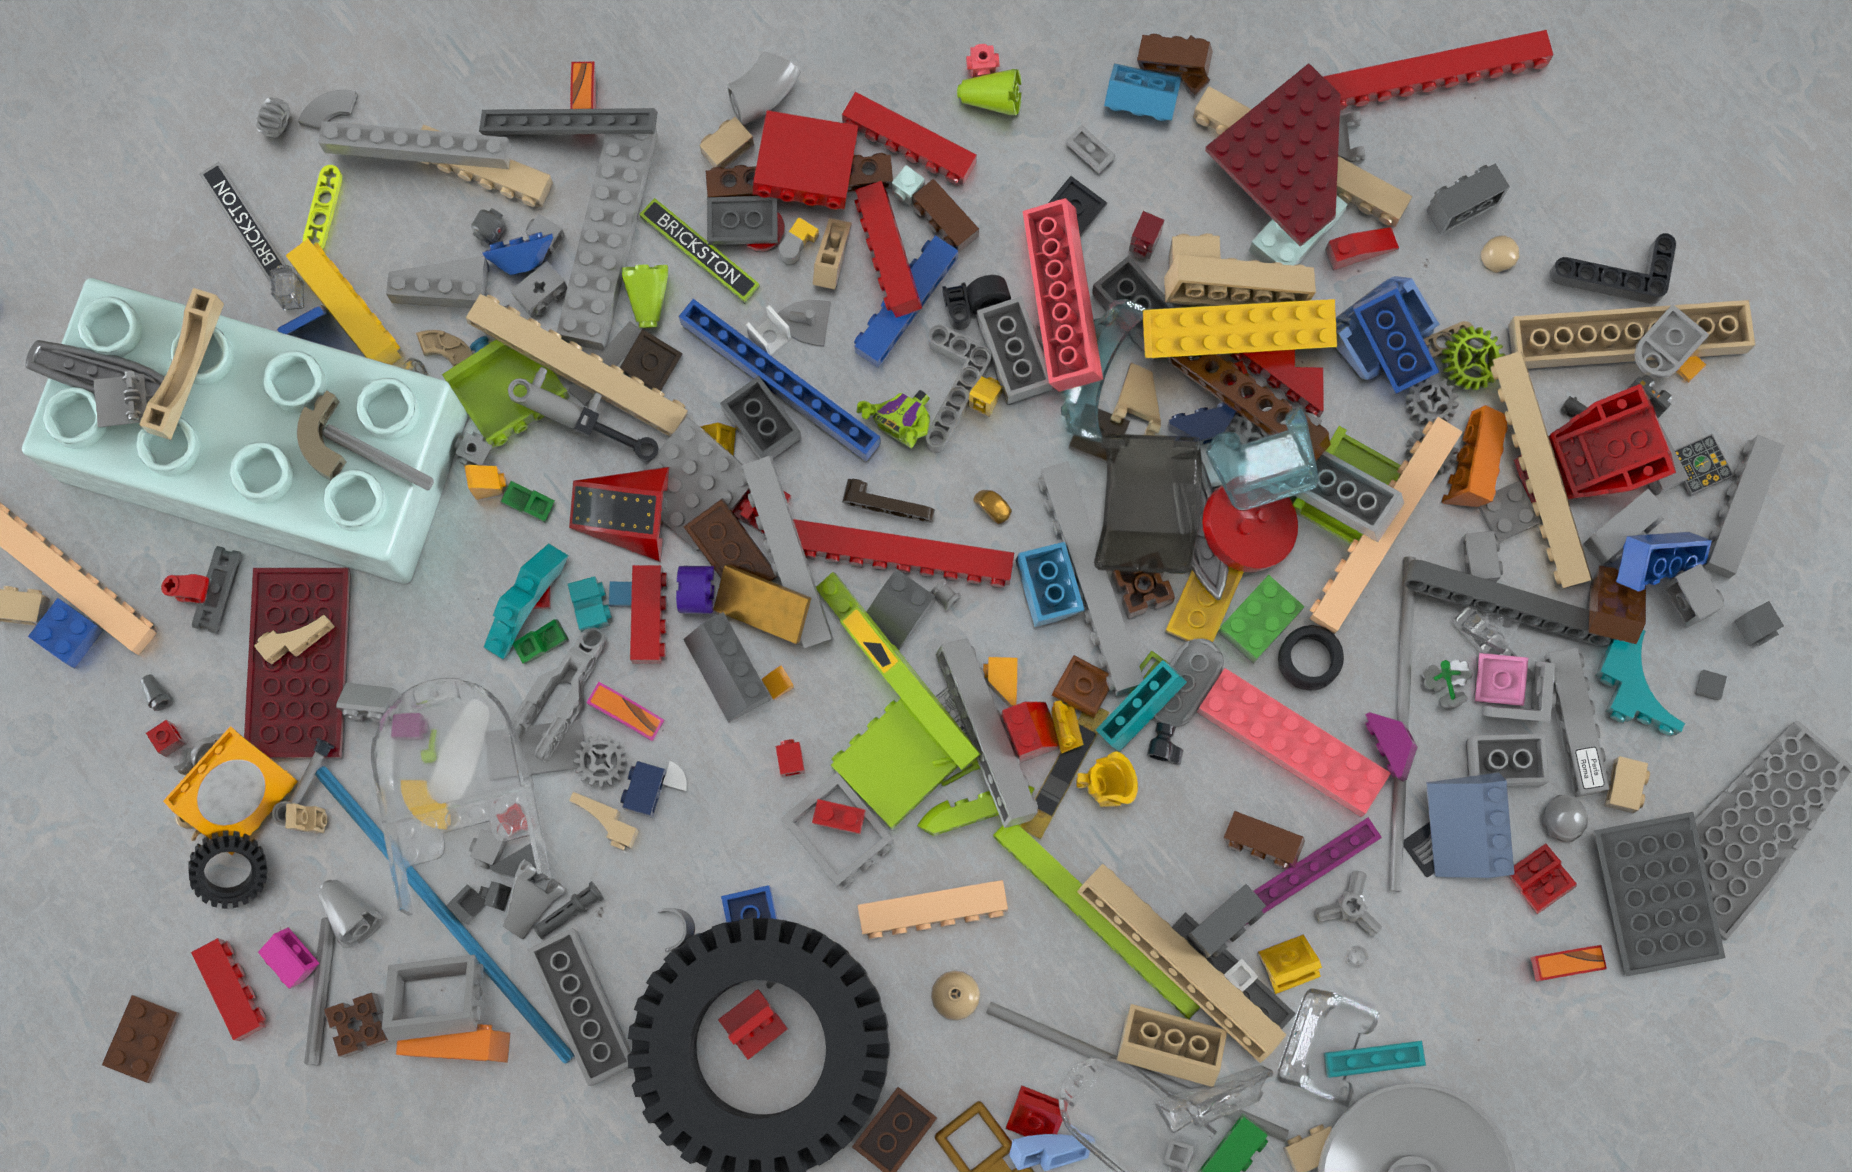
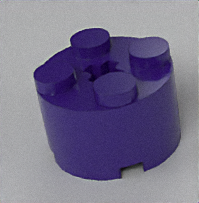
M684 565L678 567L676 582L679 583L678 590H676V604L679 613H713V600L710 599H715L716 594L715 585L711 583V580H714V566Z

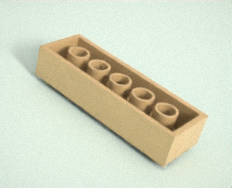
M1191 254L1177 255L1164 277L1165 302L1222 306L1310 301L1316 293L1314 267H1305L1301 264L1283 265L1279 262L1262 263L1257 260L1241 261L1235 258L1219 259L1213 256L1198 257Z

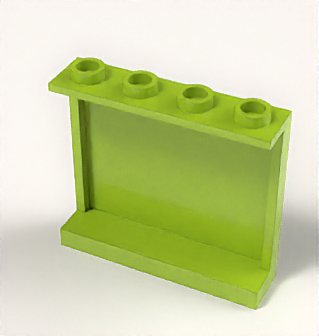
M494 340L442 374L480 433L486 438L485 440L492 448L506 443L508 437L514 433L519 434L523 432L532 421H539L545 417L511 400L508 394V387L513 380L521 378L532 383L539 369L543 367L547 369V373L541 388L566 400L570 397L567 389L564 388L553 371L498 340ZM518 385L514 388L513 393L516 397L521 398L527 394V389L522 385Z
M1338 426L1330 440L1331 445L1326 452L1389 485L1392 479L1397 481L1400 473L1397 472L1401 466L1400 464L1346 435L1347 429ZM1298 497L1293 504L1297 515L1350 545L1354 539L1359 541L1362 533Z
M902 699L897 702L895 700L890 702L884 709L886 713L880 719L877 716L872 719L866 726L868 730L863 735L860 733L855 735L849 742L851 746L845 752L840 750L831 759L833 761L831 768L840 774L851 788L885 822L891 831L959 767L954 761L933 765L934 760L950 756Z

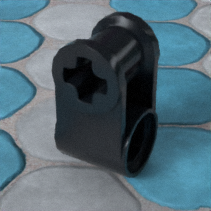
M963 282L960 286L949 288L942 286L945 307H947L951 326L956 330L966 329L970 324V307L966 283ZM957 313H962L966 317L964 319L958 320L954 317V315H956Z

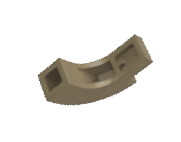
M326 390L324 395L319 396L316 400L313 411L307 407L303 408L297 426V439L300 450L308 463L320 475L331 481L341 472L346 464V460L340 454L326 447L323 440L324 427L340 403L334 394Z

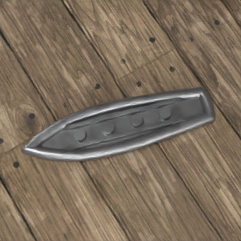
M36 340L28 351L25 364L26 368L70 387L84 388L94 395L95 379L124 376L126 371H134L135 375L144 374L147 404L165 378V376L157 371L126 358L100 354L90 349L43 340Z
M1185 449L1173 453L1168 458L1178 530L1184 552L1197 579L1216 600H1220L1226 585L1228 566L1220 561L1210 549L1204 536L1202 524L1204 507L1214 491L1199 451L1197 449Z

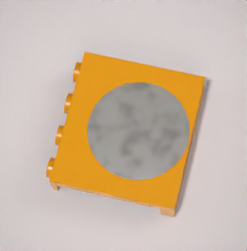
M230 726L163 802L172 812L210 840L212 839V834L216 832L219 837L223 836V831H228L229 836H233L234 831H238L240 837H243L244 833L250 836L272 812L274 806L292 791L298 780Z

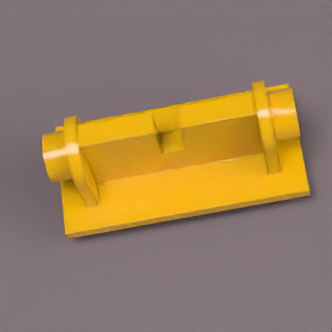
M1060 700L1055 701L1051 713L1060 751L1064 753L1084 744L1075 708L1068 704H1063Z

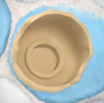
M1496 236L1490 239L1481 251V259L1486 268L1496 273L1512 268L1520 258L1518 245L1515 240L1507 236Z

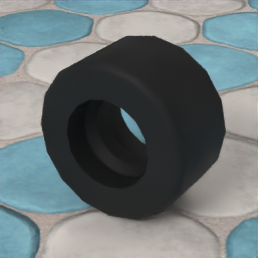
M992 274L979 277L967 286L970 309L976 315L977 310L1011 300L1007 283L999 275Z

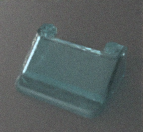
M1301 407L1288 412L1285 418L1288 430L1243 445L1236 433L1222 432L1215 435L1206 450V454L1235 508L1248 510L1312 490L1317 486L1319 476L1307 419Z

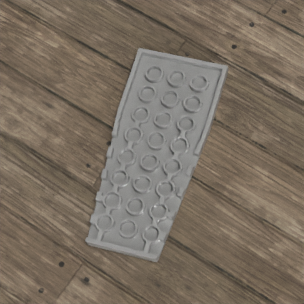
M1799 721L1793 722L1695 819L1720 935L1724 941L1733 934L1774 885L1790 862L1794 852L1799 849L1804 842L1803 839L1813 829L1817 819L1827 809L1833 796L1841 789L1843 782L1852 772V765Z

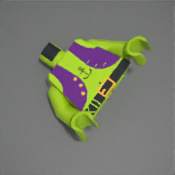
M919 390L913 398L903 393H898L894 398L879 404L860 401L857 404L856 412L862 413L863 419H869L870 415L873 416L872 418L880 431L912 449L918 438L928 434L930 416L924 405L930 398L922 390Z

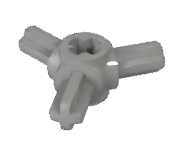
M1353 871L1348 892H1344L1343 897L1336 900L1337 903L1316 909V916L1319 922L1341 917L1342 920L1349 919L1352 923L1357 921L1371 936H1375L1381 930L1382 926L1366 911L1368 907L1364 904L1365 897L1362 896L1367 877L1366 873ZM1351 901H1353V905L1357 907V909H1355L1352 912H1350V907L1346 906V903L1348 904Z

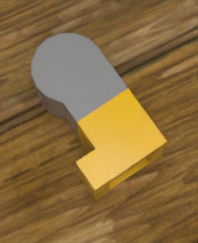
M798 217L779 246L781 260L786 264L796 263L800 258V251L808 240L815 243L819 237L818 229Z

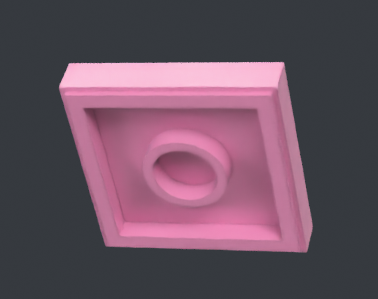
M1479 653L1475 701L1524 706L1528 658Z

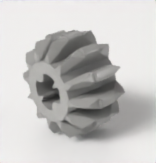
M267 98L262 104L257 117L256 127L258 132L268 137L276 138L281 136L290 117L289 104L279 98Z

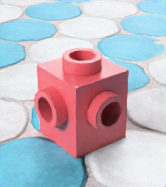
M978 44L975 47H970V56H966L967 70L972 72V78L995 73L996 67H1000L999 54L994 53L993 45Z

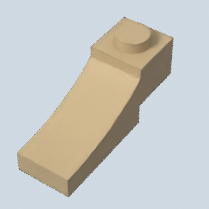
M323 615L309 625L291 632L277 634L274 630L271 633L266 632L258 639V643L254 646L263 658L272 665L288 651L297 657L335 626Z
M572 793L569 801L586 810L600 821L608 832L606 837L611 841V846L623 851L625 847L632 849L639 831L637 828L618 821L620 812L617 809L578 793Z

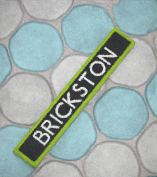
M656 198L639 214L640 218L742 302L745 303L760 287L757 281L713 245H708L707 240Z

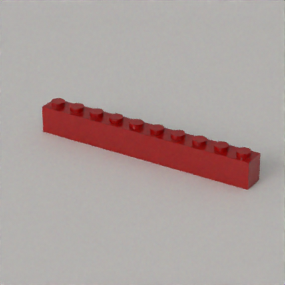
M1547 30L1323 77L1341 94L1340 110H1343L1347 106L1355 104L1356 106H1364L1370 101H1387L1398 95L1407 97L1417 91L1431 92L1441 86L1450 88L1458 85L1460 82L1474 83L1484 77L1497 78L1508 72L1517 74L1525 71L1527 68L1541 69L1549 64L1554 54Z
M793 519L805 556L809 559H815L816 556L825 557V560L830 562L846 560L849 561V564L855 566H863V563L873 564V568L882 570L892 567L897 568L902 573H910V570L919 571L920 575L933 577L934 574L943 575V578L947 580L965 578L967 582L973 584H981V581L991 582V586L1000 588L1010 585L1014 552Z

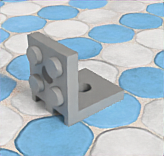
M1535 661L1532 709L1483 705V715L1550 722L1551 709L1556 704V693L1553 692V685L1558 680V668H1555V663Z

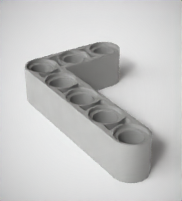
M935 325L929 330V346L934 351L963 365L926 435L927 448L931 452L940 453L946 448L969 406L970 391L981 376L985 377L989 370L991 352L985 346L946 326ZM941 334L945 339L942 342H936L933 340V337ZM957 345H963L966 350L958 353L953 348ZM982 355L987 360L984 363H977L974 358ZM971 375L976 380L973 383H966L963 378ZM956 395L963 396L965 400L964 402L958 404L955 403L952 400V398ZM949 415L953 417L954 421L946 424L942 422L941 418ZM938 435L942 437L943 441L939 444H934L930 439Z

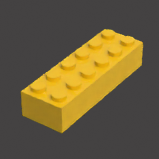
M306 239L285 255L366 358L393 365L402 358L398 353L400 346L396 343V340L384 328L377 316L371 312L365 301L356 293L349 281L343 277L339 269L327 257L318 243L313 245L309 239Z

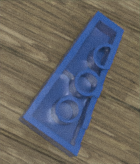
M1691 532L1627 536L1616 582L1641 591L1645 589V585H1655L1660 583L1662 578L1675 577L1681 570L1685 572L1699 564H1706L1712 540Z

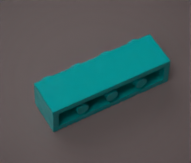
M1162 660L1098 726L1096 731L1113 748L1121 751L1187 681L1171 665Z

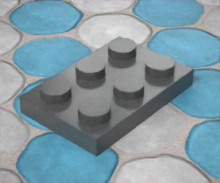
M760 196L707 197L708 245L778 243L777 198H762Z

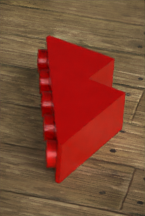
M1295 349L1229 353L1234 360H1243L1253 374H1260L1267 379L1266 382L1272 388H1279L1283 391L1288 400L1302 405L1305 412L1321 417L1324 411L1323 367H1295Z

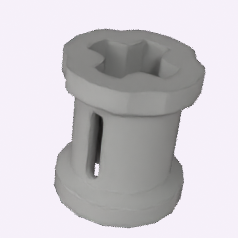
M946 579L941 580L930 592L945 605L944 609L946 611L961 598L960 593H955L947 585Z

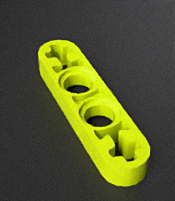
M334 165L324 166L319 173L303 234V242L306 239L314 240L316 234L319 240L318 244L322 249H324L342 183V174ZM331 172H333L336 176V178L332 177L330 180V186L332 188L328 187L329 180L326 177V175H331ZM323 193H330L332 195L331 200L327 203H321L319 201L320 196ZM319 214L326 216L325 222L321 225L314 223V218Z

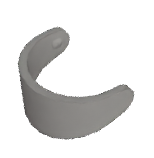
M664 908L658 910V913L669 911L676 913L681 918L684 926L681 940L675 946L665 948V952L679 949L695 933L693 918L682 909Z

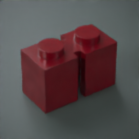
M1145 211L1142 212L1129 246V251L1135 257L1140 259L1151 258L1161 237L1164 219Z

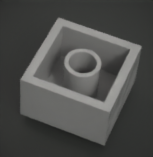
M1701 564L1675 576L1663 586L1686 628L1712 616L1725 607L1722 593L1715 589L1711 582L1710 572L1703 568Z

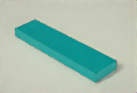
M1422 1041L1324 1053L1327 1078L1426 1066Z

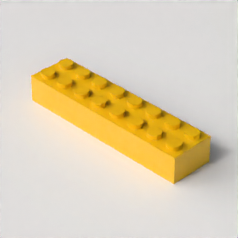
M1335 299L1143 310L1145 358L1337 347Z

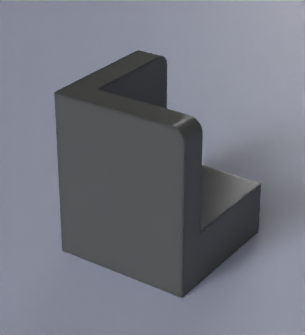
M467 884L446 906L463 923L468 925L486 905H484L485 899L478 896V893Z

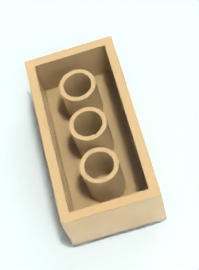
M1131 1004L1124 1023L1117 1061L1214 1087L1221 1068L1227 1032L1218 1027Z

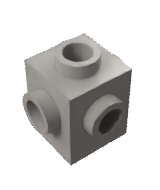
M473 431L472 435L466 433L464 437L460 435L453 448L457 449L455 455L459 457L457 461L463 465H483L492 446L484 442L485 437ZM473 446L476 451L471 453L467 448Z

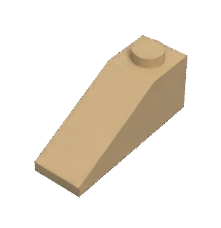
M829 218L814 264L813 285L836 289L851 230V222Z

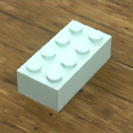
M1337 196L1335 219L1301 247L1272 219L1252 241L1249 252L1263 263L1279 262L1283 265H1298L1340 219L1348 204Z

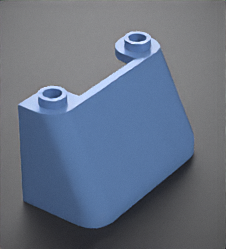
M1394 276L1385 280L1336 317V348L1362 379L1369 380L1379 374L1381 364L1353 310L1354 305L1397 285L1423 338L1433 334V329L1440 325L1412 278Z

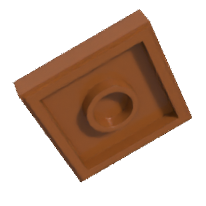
M1073 655L1052 696L1095 718L1109 692L1106 677L1109 674Z

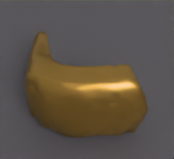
M981 490L974 496L973 500L994 522L1001 524L1008 520L1012 509L998 493L993 490Z

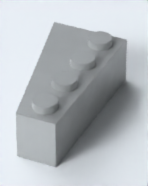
M485 256L391 271L388 274L386 295L391 303L472 308L480 294L486 296L489 264Z

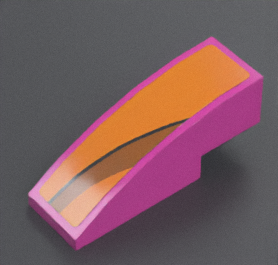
M600 682L597 683L586 702L590 707L651 741L654 740L665 721Z

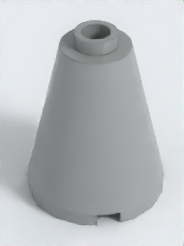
M327 880L320 886L318 896L337 941L343 948L352 947L350 943L357 941L359 944L364 942L378 929L380 925L377 921L378 919L382 920L379 912L340 881Z

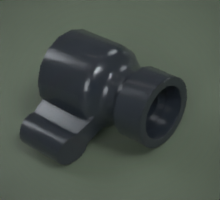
M1157 723L1155 729L1157 735L1150 741L1147 752L1148 757L1175 765L1181 764L1184 750L1171 742V737L1174 736L1176 727L1166 723Z

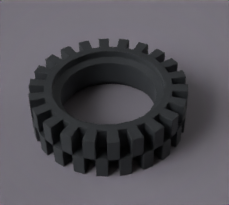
M223 831V836L221 837L216 832L212 834L211 840L208 837L202 839L203 845L198 843L195 846V852H191L190 861H188L190 886L192 890L194 889L195 895L198 898L202 896V902L205 904L210 900L212 907L217 908L218 903H221L222 909H227L228 903H232L233 908L239 907V901H242L243 905L249 903L248 897L254 900L257 897V891L261 892L263 890V883H266L268 874L266 856L261 846L258 847V842L255 839L250 841L249 835L245 833L243 837H240L238 831H234L233 836H229L228 831ZM236 852L248 859L251 864V871L246 880L241 884L228 888L219 887L211 883L205 876L204 869L206 864L217 854Z

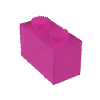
M289 927L274 933L258 951L265 963L272 968L281 982L289 989L304 982L320 964Z

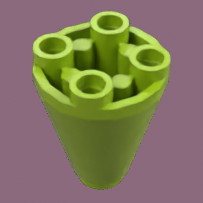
M668 265L622 267V278L635 320L639 322V328L658 327L657 322L660 321L668 279Z

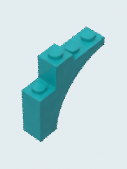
M548 543L521 566L514 585L498 600L492 615L495 618L483 646L485 649L501 659L508 656L527 617L544 592L562 573L569 555Z
M1642 631L1637 644L1611 639L1595 676L1601 678L1600 681L1603 684L1617 686L1605 712L1611 714L1610 717L1620 723L1628 722L1636 716L1637 721L1646 725L1651 723L1659 727L1658 730L1668 736L1677 735L1682 732L1685 723L1670 714L1658 702L1646 681L1641 655L1646 631Z

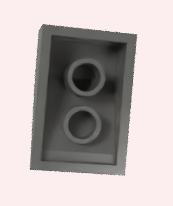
M896 568L870 605L867 613L891 644L900 650L935 603V595Z

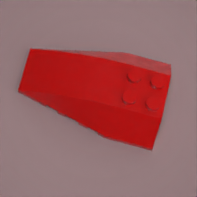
M1642 384L1594 402L1586 410L1577 414L1569 422L1549 435L1568 499L1632 491L1676 474L1671 451ZM1517 457L1514 459L1515 466L1531 503L1536 502L1534 493L1529 494L1525 481L1529 479L1527 470L1522 471Z

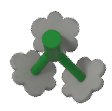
M1454 659L1450 663L1444 660L1440 664V670L1436 665L1429 666L1428 671L1423 672V677L1425 678L1424 686L1429 690L1433 689L1435 692H1440L1442 688L1448 686L1449 692L1446 696L1440 698L1442 707L1457 708L1468 700L1464 692L1457 693L1453 689V686L1458 684L1465 686L1467 680L1472 678L1473 672L1468 668L1469 664L1467 661L1461 662L1458 659Z

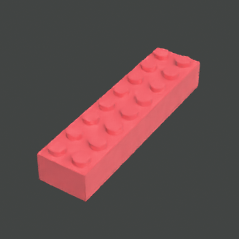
M1064 198L1024 210L1023 218L1049 384L1058 392L1101 381L1103 380L1076 208Z
M1224 668L1196 712L1360 817L1367 813L1391 774L1386 769Z

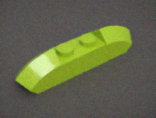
M1029 786L1028 788L1032 796V793L1035 788ZM990 791L977 795L978 799L970 802L968 798L959 800L954 803V807L950 806L948 800L939 803L923 816L917 827L932 836H937L998 816L999 813Z

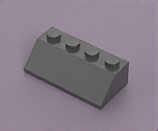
M724 612L702 623L683 639L728 723L771 700Z

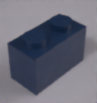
M637 761L635 766H631L628 774V780L631 781L628 790H623L620 803H623L622 808L632 813L653 818L663 787L666 770Z

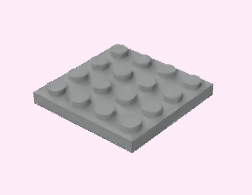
M689 417L685 418L658 451L656 457L644 468V470L669 467L667 491H663L661 520L696 551H700V549L683 526L722 498L733 511L750 491L749 485H744L740 475V471L743 470V464Z

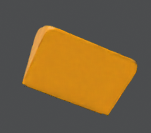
M782 665L761 679L773 700L794 688Z

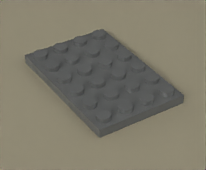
M1694 812L1594 830L1625 976L1726 958Z

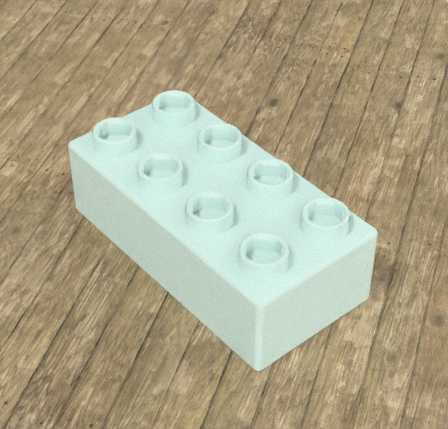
M89 278L83 285L61 344L90 349L100 354L126 358L166 376L179 342L186 305L95 278ZM220 315L188 395V401L185 403L171 440L146 432L139 425L140 423L98 428L95 395L84 388L70 387L48 378L24 440L22 452L62 483L407 584L412 580L457 450L453 447L459 436H462L468 414L449 383L444 380ZM326 390L334 394L340 403L327 421L324 429L328 424H331L432 477L434 483L431 489L425 490L327 439L323 435L325 446L340 454L346 460L345 466L331 481L326 479L308 463L298 444L297 426L303 408L307 407L313 411L316 400L319 396L324 395Z

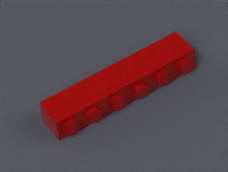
M857 92L853 94L842 113V123L858 125V131L863 133L868 140L884 144L887 150L905 155L904 157L908 161L924 165L929 172L945 176V179L952 184L959 183L964 186L977 163V154Z
M879 181L855 190L858 199L854 200L858 213L862 212L864 217L860 219L864 232L869 234L866 242L870 252L874 251L875 254L872 262L876 272L880 271L881 274L878 282L881 290L886 291L887 297H884L887 310H892L897 318L923 309L883 182Z

